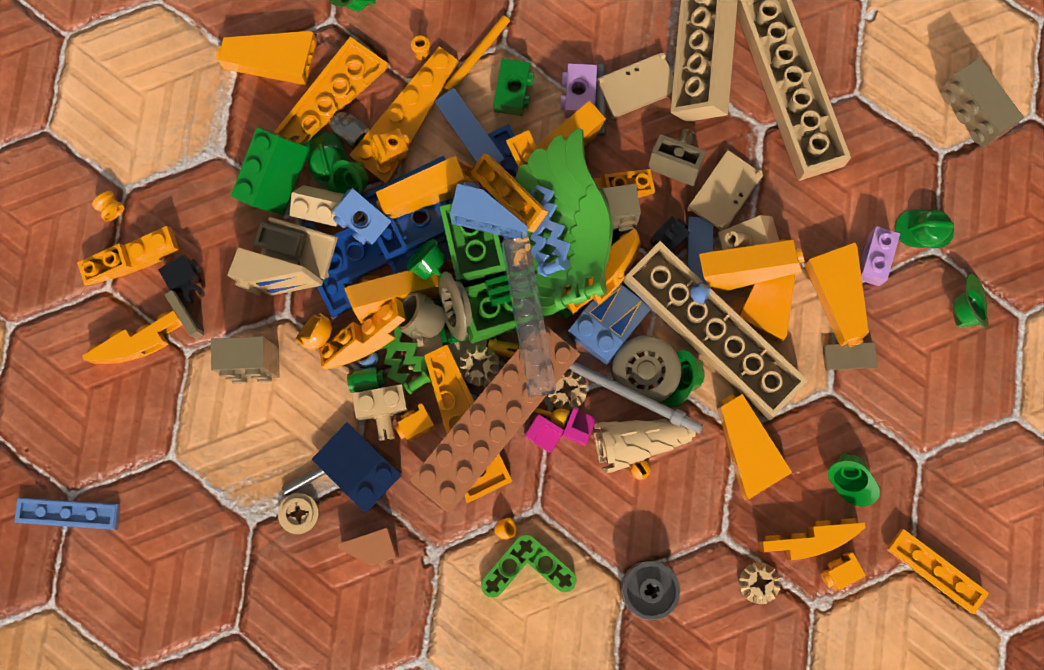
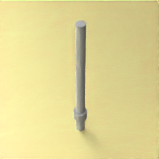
M575 361L569 368V370L670 419L674 425L684 426L699 434L704 427V424L687 417V413L679 409L675 411Z

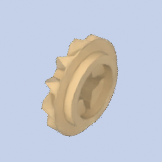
M476 345L467 349L463 356L460 357L459 369L462 377L467 382L476 386H482L490 383L498 374L499 360L490 348ZM473 357L478 361L486 360L483 364L485 374L479 370L470 372L475 366Z
M572 370L566 371L548 393V398L555 407L572 410L584 402L587 395V385L581 375ZM563 380H566L569 387H578L571 391V400L568 399L565 393H556L563 389Z
M302 493L291 494L281 502L278 509V520L286 531L293 534H303L311 530L318 521L319 509L315 500L310 496ZM297 503L301 510L309 511V513L301 517V521H298L297 517L288 516V514L296 512Z
M756 562L748 565L742 571L739 578V587L743 596L750 602L767 604L776 598L781 589L780 577L775 568L766 563ZM757 572L761 579L770 580V582L764 585L763 592L759 587H750V585L757 582Z

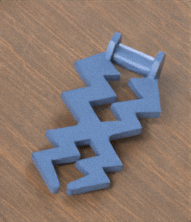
M536 185V189L545 194L540 204L548 213L530 237L531 240L536 242L530 253L539 263L537 266L538 273L546 277L554 272L571 267L570 261L566 258L571 243L559 239L565 226L551 220L558 206L550 203L555 191ZM532 190L530 194L535 198L537 191ZM545 228L552 230L548 239L540 236ZM545 243L556 247L552 254L559 256L554 262L549 264L546 262L550 255L541 252Z

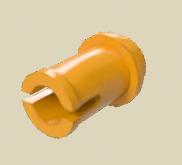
M423 35L414 37L411 41V48L415 52L416 58L423 61L422 56H424L425 60H427L430 56L429 39Z
M494 337V340L489 339L488 348L493 350L496 355L510 358L515 352L508 351L507 349L518 350L519 343L499 341L497 337Z

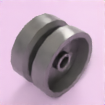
M650 561L636 563L627 570L622 578L620 589L622 600L632 613L642 619L657 620L664 618L673 612L679 602L680 586L678 579L672 570L662 563ZM647 585H651L654 588V592L651 595L646 594L644 591L647 590Z

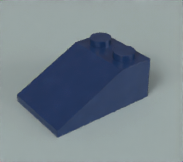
M347 422L312 458L327 476L365 513L402 476L386 458Z

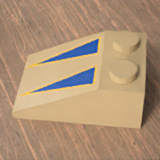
M242 248L237 249L227 275L236 281V286L246 289V292L259 297L261 293L272 296L322 286L323 280L303 266Z

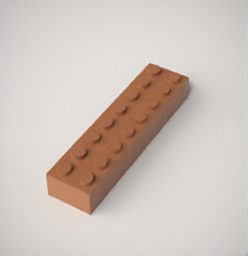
M542 322L522 344L530 390L529 398L519 348L409 480L448 514L451 513L580 355L579 352Z

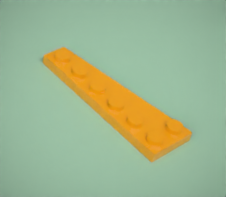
M349 37L274 132L304 145L330 121L331 117L342 111L389 67L388 63L355 39Z
M439 46L349 154L350 158L355 162H363L364 169L382 183L390 182L403 160L401 159L379 167L370 147L372 136L376 134L379 136L399 129L402 135L406 134L408 136L410 145H412L416 134L424 125L431 108L435 106L436 103L434 101L439 99L444 86L457 68L458 60Z
M445 345L424 355L447 435L474 403V400L448 345ZM500 454L497 455L465 494L466 503L512 482Z

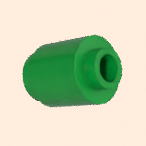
M378 366L353 370V373L347 374L350 393H357L382 388V385H385L384 371H379Z

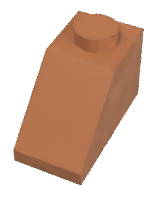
M390 528L338 544L340 550L371 566L378 564L379 569L393 565V559L399 557Z

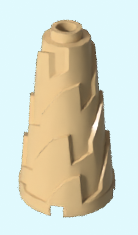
M667 419L625 422L602 421L594 424L595 429H600V432L594 433L599 463H607V466L602 468L604 473H612L630 467V464L643 461L651 456L674 450L675 447L690 443L692 437H695L696 434L684 426L679 427L672 424L671 420Z

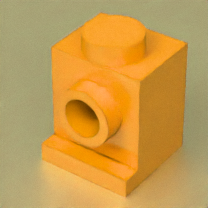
M396 129L379 136L377 134L373 135L370 147L379 167L406 158L409 151L408 148L411 145L406 134L402 135L400 130Z
M422 403L417 405L419 411L415 412L413 409L401 416L402 420L394 426L401 439L406 437L411 442L436 428Z
M853 552L844 553V560L840 557L827 564L829 568L823 571L821 577L828 588L832 587L833 590L839 591L866 576Z

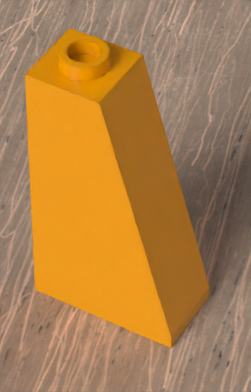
M311 31L224 37L222 45H219L217 48L216 57L223 69L307 85L317 39L314 32Z
M589 100L541 141L537 148L547 151L549 144L555 137L562 135L567 140L569 135L578 128L583 129V144L585 147L596 138L606 118Z
M453 156L377 191V207L382 214L394 219L453 198L457 184L464 185V182H471L479 185V183L471 174L473 170L472 165L458 156Z
M796 273L753 284L739 313V316L757 333L777 343L783 342L787 336Z
M794 240L699 254L703 276L716 294L802 272L800 263L805 262L801 247L796 248Z
M852 243L811 258L805 265L840 346L848 344L849 347L862 343L863 338L869 333L858 247L856 243Z
M405 271L351 285L344 289L351 307L362 325L394 298L402 301L407 295L419 292L430 296L431 299H438L439 276L434 274L430 278L423 280L411 271Z
M732 394L721 401L723 406L717 410L741 494L744 500H748L788 476L792 471L743 394L738 397Z

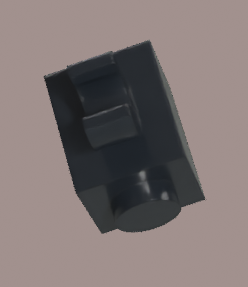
M671 216L651 237L650 243L655 246L661 241L674 253L690 234L689 228L684 221Z
M182 255L158 269L169 290L175 291L178 294L183 292L185 300L189 303H193L191 298L193 291H197L201 297L205 296L204 290L196 285L202 281L198 274L202 271L195 259L190 260L185 255Z

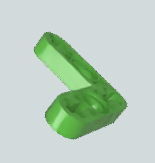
M523 535L513 543L481 583L482 592L486 596L491 598L498 597L527 563L561 592H569L574 589L577 579L567 566L530 535ZM531 540L533 542L531 544L533 551L531 553L528 551L524 552L521 557L526 560L523 563L516 556L510 554L513 549H515L516 553L519 552L522 547L519 544L520 541L527 542ZM542 556H549L553 561V566L548 571H543L538 566V561ZM508 558L515 560L517 563L516 571L511 574L504 572L502 569V563ZM558 564L562 567L559 572L563 576L571 575L569 580L572 584L569 587L567 585L560 587V579L555 575L553 580L548 577V575L555 571ZM496 569L499 570L501 575L509 578L506 583L501 579L497 585L499 588L498 592L494 590L488 592L486 590L488 588L487 580L494 581L498 576L494 574Z

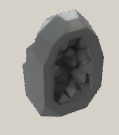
M339 112L330 118V126L335 134L352 149L369 132L368 127L350 113Z

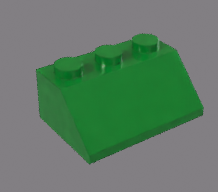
M257 127L231 197L253 207L284 216L310 148L271 130Z

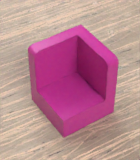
M574 407L562 437L586 446L596 418L580 412L578 408Z
M538 414L527 431L525 438L551 453L563 435L564 430Z

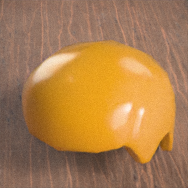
M319 313L321 317L313 315L299 331L295 341L310 350L322 347L329 340L332 332V325L328 317Z

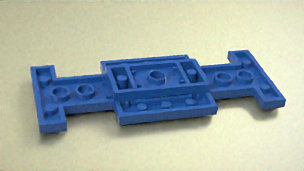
M507 124L487 135L507 161L501 166L510 175L516 177L517 171L515 169L517 164L506 140L515 135L510 125ZM443 155L361 196L378 209L377 191L446 159ZM485 191V192L488 193L491 197H493L497 202H499L491 193ZM454 197L394 219L386 216L391 220V223L373 244H368L367 242L364 245L352 236L354 231L350 228L333 235L338 237L328 270L329 277L323 280L322 286H317L331 317L334 318L352 309L344 289L345 285L388 264L393 274L408 271L406 264L409 258L419 246L428 240L435 239L446 260L451 259L440 206L452 204ZM416 213H426L428 215L427 220L421 224L414 221ZM365 220L362 221V222H360V223H358V224H356V225H357V226L362 225V224L365 222ZM313 221L299 225L317 231Z

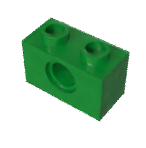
M502 58L493 103L494 112L523 116L524 109L529 108L530 94H527V88L533 85L534 72L530 69V62ZM514 84L521 87L518 91L509 90V87Z

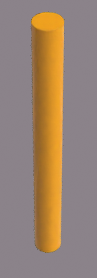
M503 15L446 83L444 89L447 92L453 87L456 88L508 25L510 20Z

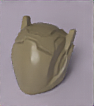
M419 292L411 293L402 300L406 320L398 325L403 333L413 339L422 341L423 337L432 338L442 331L446 318L444 309L437 305V300L431 299L430 296Z

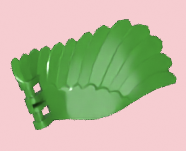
M578 128L569 135L567 140L562 135L555 137L549 144L547 151L542 148L535 149L530 155L527 165L520 166L516 175L517 182L529 193L532 190L537 191L535 199L539 203L542 202L545 194L537 190L536 185L555 191L550 203L558 206L551 220L565 226L559 239L571 243L566 257L571 265L568 269L559 270L544 277L538 273L537 266L539 263L535 258L531 261L533 269L537 271V274L534 276L535 282L538 284L535 290L539 296L537 302L541 306L539 309L541 316L552 315L559 310L567 308L571 303L576 305L590 300L591 296L597 295L599 297L607 294L605 270L609 260L613 236L612 216L604 195L587 168L583 144V129ZM545 228L540 236L548 239L552 230ZM528 231L526 241L530 244V247L527 250L531 255L530 250L536 242L530 239L533 232ZM545 243L541 252L550 255L546 262L549 264L554 262L559 256L552 254L556 247ZM594 278L593 285L589 286V279ZM571 286L569 294H566V287Z

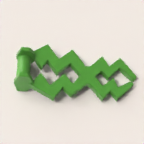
M396 327L394 329L395 339L382 347L387 349L384 365L392 366L387 377L402 384L407 392L412 394L413 391L425 383H429L431 379L427 374L428 368L424 356H415L418 343L400 342L402 331L399 327ZM396 351H407L403 364L415 365L413 372H421L422 374L407 383L410 374L398 373L402 359H393Z

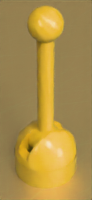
M536 408L533 411L550 417L551 422L563 430L567 426L571 413L570 410L558 408L553 412Z

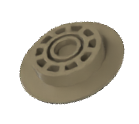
M444 271L440 275L438 283L440 306L444 309L445 322L451 334L457 340L463 341L466 337L467 327L471 326L472 322L469 298L462 283L458 280L454 281L450 273Z
M639 336L627 341L617 351L612 363V378L614 381L660 403L670 397L676 390L681 378V362L675 349L665 340L655 336ZM642 352L645 353V356L639 357L638 355ZM650 352H654L655 357L650 356ZM635 357L636 361L634 364H631L630 362ZM660 357L663 359V363L658 361ZM629 367L632 368V374H628ZM634 378L636 383L633 384L630 379ZM640 385H644V386H645V387H644V390L639 389L638 387H639ZM627 399L628 401H630V402H632V403L638 404V403H636V402H634V401H632V400Z

